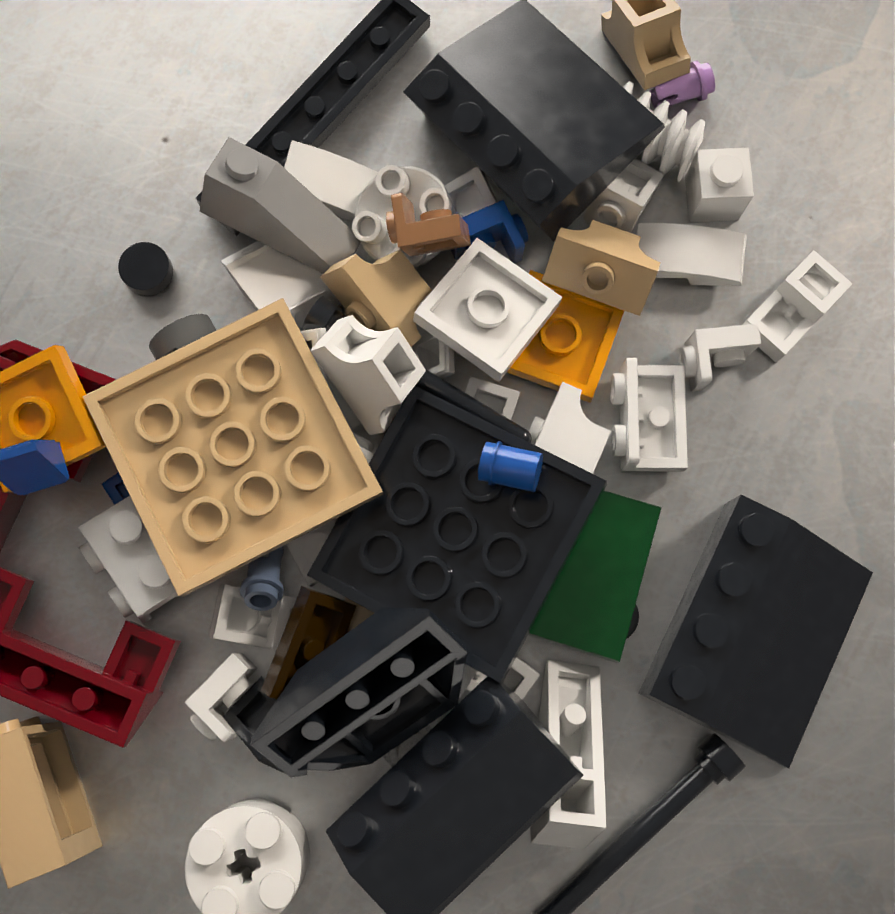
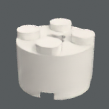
M265 799L242 800L220 811L200 827L191 838L185 860V878L188 891L194 903L202 914H280L290 903L306 875L310 860V847L306 832L301 822L291 812L289 813L281 806ZM245 851L248 858L258 856L260 864L253 872L250 871L248 866H241L239 862V857Z

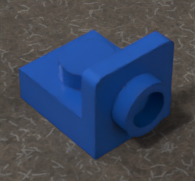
M504 200L462 217L468 224L471 244L478 238L491 248H494L497 245L496 242L501 241L511 262L516 264L523 260L525 243L529 241L528 233L519 214L511 215ZM470 246L450 249L455 260L459 259Z

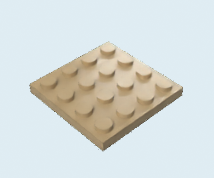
M283 298L82 396L178 596L181 597L383 495L377 479Z

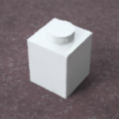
M749 147L697 150L685 175L689 223L739 220L754 197Z

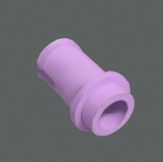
M698 61L691 62L690 73L652 87L653 90H649L651 92L652 105L655 109L664 100L669 102V106L693 98H697L698 101L706 100L708 94L715 91V78L710 64L704 63L700 65Z

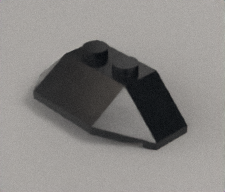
M381 608L296 671L251 737L250 745L290 778L307 775V770L334 771L372 764L458 705L464 666L468 655L467 645L429 609Z

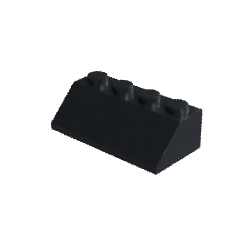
M487 676L326 830V833L350 876L386 914H440L584 775L526 703L504 683H499Z

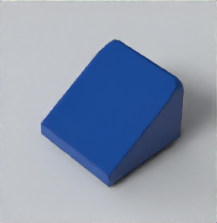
M32 439L0 449V482L17 495L30 494L66 483L69 480V473L60 442Z

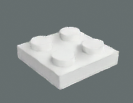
M476 238L414 312L413 322L499 382L559 307L562 296Z

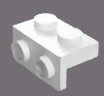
M625 358L619 373H612L611 403L612 405H620V425H613L611 444L613 456H621V471L684 472L688 468L684 365H638L637 358Z
M130 496L78 527L88 541L78 548L96 574L106 569L115 582L116 586L107 592L124 618L135 613L141 623L144 624L152 618L150 616L151 612L178 596Z

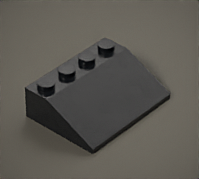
M527 0L518 1L439 52L403 91L415 106L553 242L556 240L560 228L567 229L665 128L664 123Z
M744 495L737 496L724 505L638 694L786 768H790L873 572L793 519Z

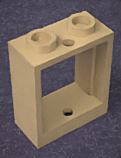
M36 716L19 722V719H13L0 724V865L9 889L63 867L103 846L61 721L42 724L40 717Z

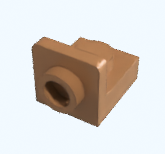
M403 193L391 195L393 211L386 213L388 234L393 244L398 243V247L410 257L471 245L468 224L459 214L452 215L451 210L437 209L422 213L420 215L421 221H415L412 202Z

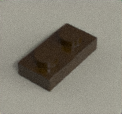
M301 586L261 691L270 698L278 699L300 667L346 634L356 605Z

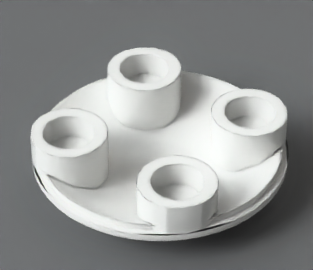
M387 165L380 169L376 177L364 188L357 202L355 218L352 222V231L355 237L361 241L360 243L364 250L374 260L401 250L398 247V243L393 244L391 242L386 225V213L393 211L391 195L403 193L412 202L415 221H421L420 215L431 210L448 209L452 211V215L454 214L453 203L446 187L430 172L413 166L398 167L396 165ZM404 251L402 252L415 268L429 262L441 251L412 257Z

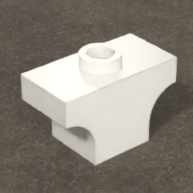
M353 315L338 319L310 350L369 435L383 433L387 430L407 395L426 372V369L398 327L386 331H374L360 324Z
M562 382L546 420L535 417L529 430L532 438L531 444L593 474L611 431L591 422L585 416L580 405L582 390Z

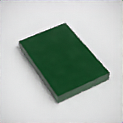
M604 491L528 636L619 663L662 507Z

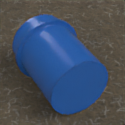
M501 441L497 443L486 442L479 462L478 480L486 481L491 486L495 483L535 492L541 473L543 453L506 446Z

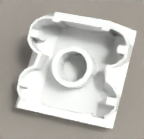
M259 241L221 260L232 279L256 311L283 298L300 331H302L307 314L321 296H325L342 306V310L345 309L320 278L323 273Z

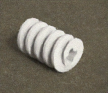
M629 81L624 88L632 95L634 83ZM646 91L637 100L664 123L665 128L643 150L642 162L649 165L655 158L661 156L659 171L663 174L668 173L675 165H678L677 182L679 183L704 139L705 121L699 119L689 129L685 128L687 111L682 109L670 120L667 118L669 102L664 100L654 110L649 109L651 92Z

